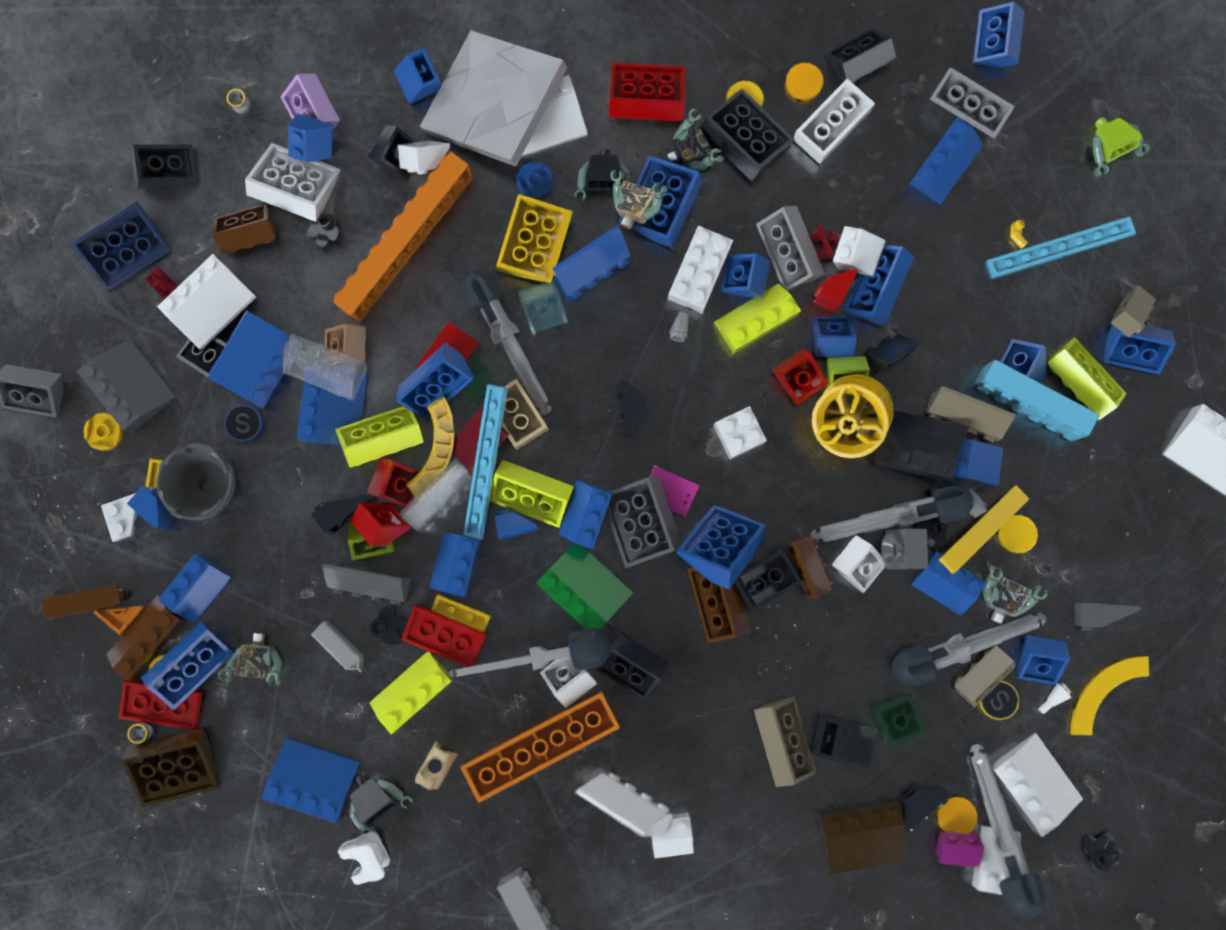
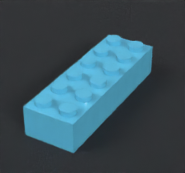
M993 360L983 366L973 385L978 388V392L995 397L994 400L998 403H1006L1012 406L1011 409L1013 411L1027 414L1030 420L1034 422L1040 421L1046 425L1047 429L1054 432L1058 431L1063 434L1064 438L1071 441L1089 436L1100 416L997 360Z

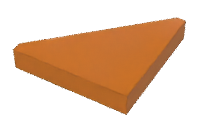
M135 606L95 610L93 613L117 634L123 635L146 607Z

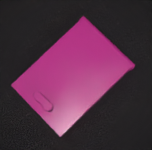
M654 465L649 477L659 475L671 511L686 517L699 489V485Z

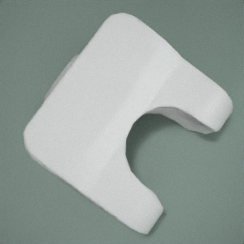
M375 831L365 833L343 843L338 850L342 859H355L361 864V866L353 871L351 876L356 885L382 879L385 875L383 867L388 866L390 863V858L383 843Z

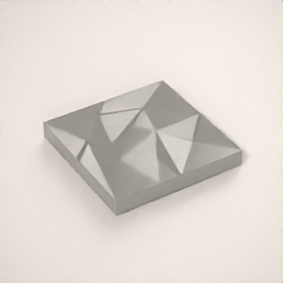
M470 31L420 128L425 134L517 166L568 67L562 59Z

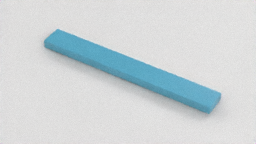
M1129 216L987 260L986 263L990 275L994 279L1134 236L1137 233Z
M487 384L463 534L478 540L484 537L508 388Z

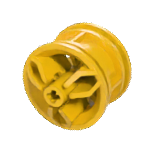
M852 374L835 380L820 397L813 411L812 426L816 438L825 449L840 457L858 458L873 452L883 442L893 419L894 409L891 396L880 382L869 376ZM848 394H854L855 398L851 403L849 401L851 397ZM875 413H877L878 418H876V417H868V416H863V415H869V414H875ZM830 414L842 415L841 417L830 418ZM857 429V437H853L852 433Z

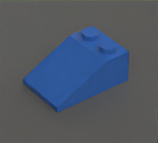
M966 439L956 479L999 486L1003 448Z

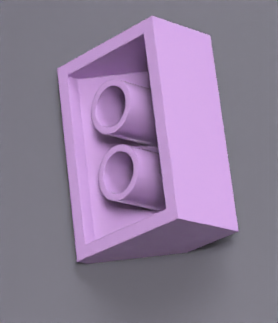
M315 73L297 74L281 95L292 120L297 114H301L332 124L333 130L340 122Z

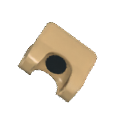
M437 741L434 743L415 779V782L429 790L440 788L458 757L456 752L441 750L440 743Z

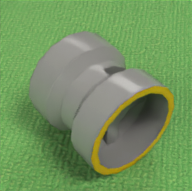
M232 89L228 92L227 102L235 112L243 114L250 109V100L242 90Z
M143 722L134 724L128 730V738L135 744L148 741L154 735V727L152 724Z

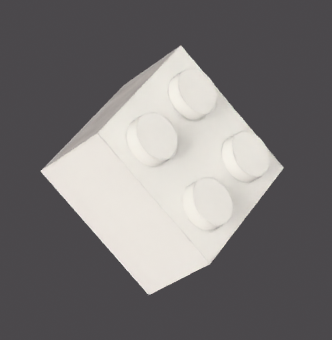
M750 406L715 422L713 425L729 459L735 458L767 441Z

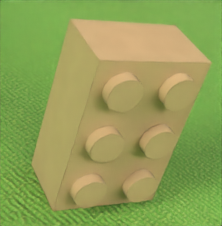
M515 379L504 386L508 390L502 427L510 434L508 438L515 449L518 450L549 429L518 380Z

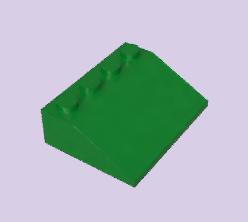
M576 543L536 583L585 629L595 628L600 630L633 594L582 545Z

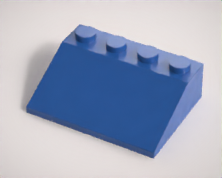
M649 155L636 185L652 189L654 184L660 183L659 190L661 191L662 186H666L667 192L662 194L663 200L660 211L644 224L634 221L631 230L657 243L673 248L704 182L700 172ZM620 217L619 224H621L623 217Z
M618 225L553 267L555 283L567 300L571 298L573 300L577 299L582 295V291L587 288L592 289L598 284L597 281L602 278H609L615 269H622L629 264L630 253Z
M246 311L207 378L255 405L264 408L302 342Z
M306 363L297 440L341 446L335 429L363 420L368 372Z
M714 505L678 548L677 554L712 583L730 589L764 543L766 525Z
M286 738L267 779L261 799L337 823L342 819L360 762Z

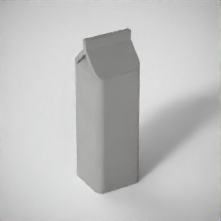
M329 620L322 622L311 634L346 670H358L360 673L366 670L364 668L363 654Z

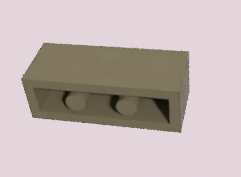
M1137 285L1124 297L1111 324L1127 337L1132 336L1134 333H1140L1145 327L1144 323L1150 318L1149 314L1154 309L1153 304L1156 299Z
M995 646L993 649L989 648L983 654L984 658L979 662L973 663L969 668L970 671L965 676H960L955 682L956 692L973 707L980 703L1016 667L1014 660L998 646Z

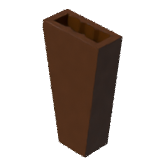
M118 585L41 600L44 618L53 620L122 605L121 600H125L123 588L119 589Z

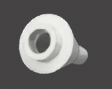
M1057 683L1048 696L1047 701L1038 709L1045 714L1052 706L1072 698L1069 695L1072 691L1064 683L1062 685Z

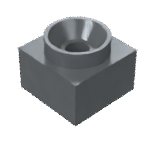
M927 529L885 531V536L881 543V555L886 563V569H928Z

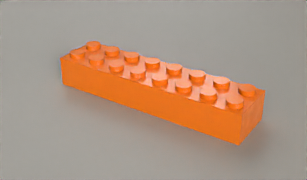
M600 691L469 760L461 766V769L478 803L619 729L620 725L603 692Z

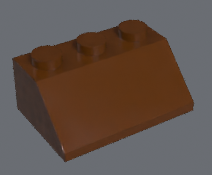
M268 203L214 218L212 236L221 255L226 253L232 254L243 248L249 249L260 243H270L276 239V228Z
M810 535L788 543L787 547L797 573L803 582L802 585L807 598L814 599L832 591L831 586L833 582L830 575L825 573L824 567H826L823 557L818 555L817 549L819 547L816 539H812Z

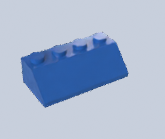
M957 117L910 184L941 205L983 146L974 128Z
M884 245L875 275L859 274L844 312L869 323L885 325L914 257L902 246Z
M445 343L399 385L395 401L426 421L431 417L427 408L428 405L441 397H445L448 402L474 379V376L461 353Z
M200 622L141 679L150 691L175 710L233 652L204 623Z

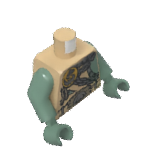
M613 170L611 172V179L615 181L613 183L614 205L619 215L623 217L620 226L631 230L634 221L644 224L660 211L663 200L662 194L667 192V187L662 186L660 191V183L654 184L652 189L627 181L621 183L625 173L620 171V176L617 178L616 170Z

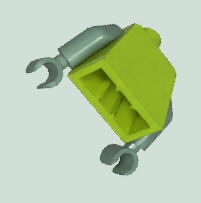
M1104 117L1095 123L1098 129L1093 138V154L1095 163H1098V167L1094 170L1097 177L1101 176L1100 168L1103 169L1104 175L1109 172V167L1104 164V161L1109 163L1134 150L1137 157H1141L1150 150L1148 144H1143L1144 139L1137 125L1125 122L1121 118L1108 122Z

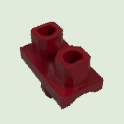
M820 224L816 226L817 230L809 234L813 245L821 241L823 242L824 247L816 250L820 261L828 258L833 260L835 252L831 243L837 248L838 240L841 239L842 234H835L834 229L828 231L830 235L828 238L824 227Z
M159 266L144 279L164 300L178 287Z

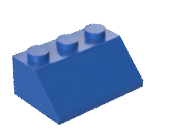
M1015 2L980 10L974 64L999 68L1018 64L1025 11Z
M1112 325L1107 336L1103 363L1160 375L1176 345L1172 331L1145 326L1140 333H1134L1132 336L1127 337Z
M576 480L558 534L576 544L593 549L613 492Z
M443 532L430 588L467 597L481 540Z
M937 551L930 552L928 555V569H920L911 585L961 616L977 600L987 583L962 567L952 574L939 561L943 555Z
M195 553L158 601L173 613L192 623H196L232 577L203 554Z

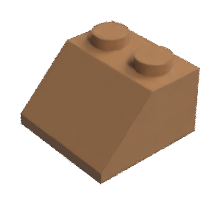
M342 324L325 329L324 365L333 367L364 365L366 359L365 327Z

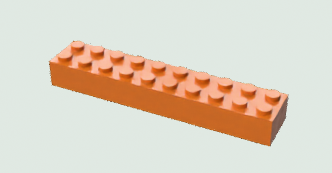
M451 151L448 155L442 157L438 168L431 171L427 182L417 189V195L413 200H409L406 203L402 214L395 217L392 227L384 231L381 241L371 248L370 255L366 260L363 259L359 263L356 273L348 277L345 287L335 294L333 303L356 322H361L473 178L469 165Z

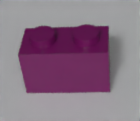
M952 831L939 833L936 853L940 864L980 867L984 846L979 835L955 833Z

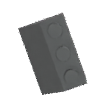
M5 364L0 370L1 408L58 417L64 393L61 374Z

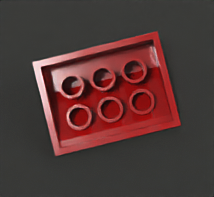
M612 63L609 117L683 121L686 66Z

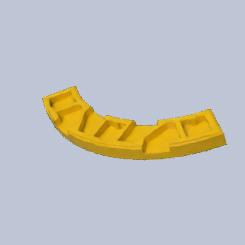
M441 397L427 406L434 426L432 450L422 470L406 484L416 501L425 496L436 485L435 483L441 474L445 472L452 455L455 433L453 430L452 413L445 397Z
M1149 656L1126 658L1098 672L1079 695V700L1072 713L1070 734L1092 735L1094 718L1102 700L1119 684L1133 678L1149 676Z

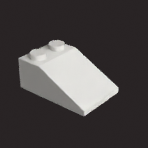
M980 825L979 836L984 850L980 867H974L972 885L979 891L1002 895L999 883L1001 880L1006 879L998 852L991 840L994 832L992 827Z

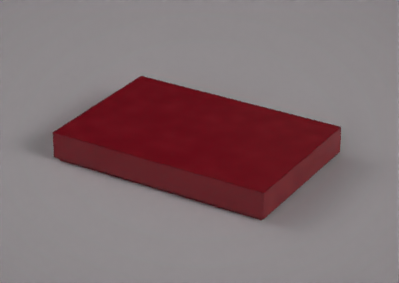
M484 407L478 410L454 438L452 453L471 474L474 471ZM501 427L498 447L510 435L503 427Z

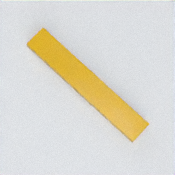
M1017 485L1012 487L939 561L954 574L1029 498Z

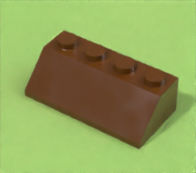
M694 567L688 568L687 571L707 642H718L751 633L740 591L736 584L733 583L730 589L712 583Z
M160 595L156 596L106 654L112 668L127 681L136 680L187 621V619L173 613L159 602Z

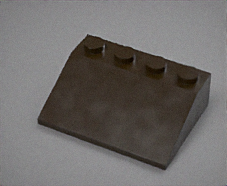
M204 728L127 746L121 758V762L142 807L219 788L212 751Z
M896 800L818 814L830 874L908 860L904 820L901 805Z

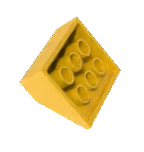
M518 194L497 261L496 271L516 277L551 283L554 275L553 267L557 265L573 211Z

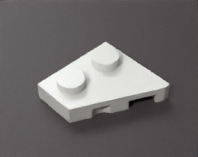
M135 494L101 505L112 542L134 535V521L136 520L137 512L128 506L127 503Z

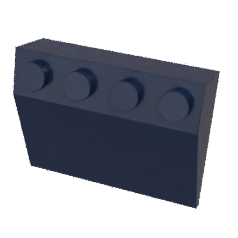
M137 200L70 243L106 291H109L171 251Z

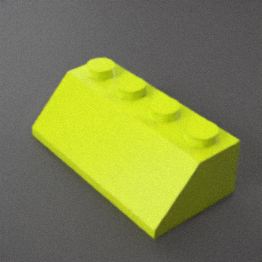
M778 283L766 290L763 297L751 299L714 321L733 354L797 317L801 310L791 294Z
M1075 337L1047 362L1051 371L1059 375L1063 384L1075 393L1076 398L1083 402L1089 410L1100 415L1098 417L1099 420L1116 409L1127 394Z
M404 406L335 429L350 468L423 443L420 427L413 412Z
M502 460L494 475L489 502L559 528L574 486Z
M427 651L376 696L370 704L378 720L390 734H393L454 679L448 677V672L431 652Z

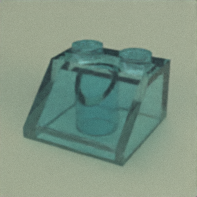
M554 280L551 283L545 282L518 291L532 334L568 322Z

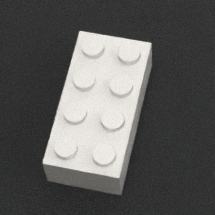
M846 79L795 132L794 141L821 164L871 112L875 103L850 80Z
M698 226L671 287L668 300L703 314L733 240Z

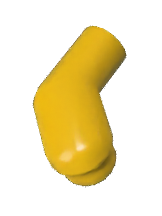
M1017 220L1011 225L1010 238L1022 249L1028 244L1022 236V229L1025 227V223L1022 220Z

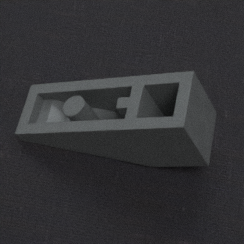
M1075 603L1074 626H1081V630L1094 631V627L1101 628L1140 611L1141 606Z

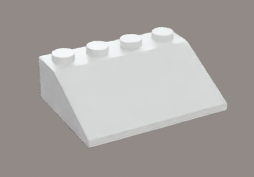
M569 75L562 77L522 156L587 135Z
M271 143L245 178L246 193L250 197L317 221L326 207L340 174V169L321 161L303 162L288 157V149Z
M212 254L157 307L202 350L256 296L222 261Z
M1201 404L1191 409L1163 455L1226 495V418L1206 405Z
M1036 733L991 764L995 778L1032 830L1041 837L1057 827L1083 799Z
M612 772L610 774H600L577 790V794L642 836L662 837L673 817V814L668 812L669 808L662 803L657 805L652 802L653 798L643 792L642 794L638 793L635 786L628 782L626 784L619 781L620 777Z

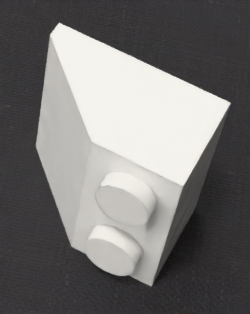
M425 141L398 145L400 168L407 169L408 172L427 174L429 173L428 170L437 168L440 160L449 150L450 143Z
M845 226L833 262L838 270L849 271L855 269L858 274L874 276L886 241L863 229Z
M856 535L835 559L832 566L840 575L864 593L885 568L886 563L871 544Z
M570 657L556 659L540 672L555 697L565 708L569 707L597 684L587 669L577 670L574 668Z
M689 813L673 814L663 836H652L654 858L694 853Z

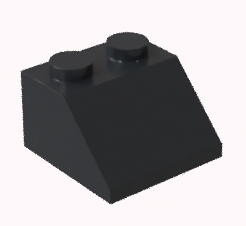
M385 125L368 158L380 167L407 180L411 172L400 168L398 145L417 143V141L397 126Z

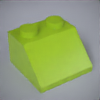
M865 356L827 358L826 379L829 384L826 385V388L835 380L846 375L860 374L869 376V366ZM848 394L851 397L849 401L854 400V394Z

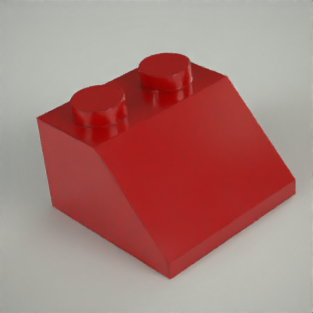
M849 270L828 277L826 282L822 281L814 294V297H816L814 303L835 313L841 305L857 270Z
M804 348L772 369L778 381L796 405L829 384L812 354Z
M381 457L367 493L409 509L413 495L406 484L418 475L419 471Z
M390 502L359 503L351 520V523L367 543L374 547L388 545L411 527Z

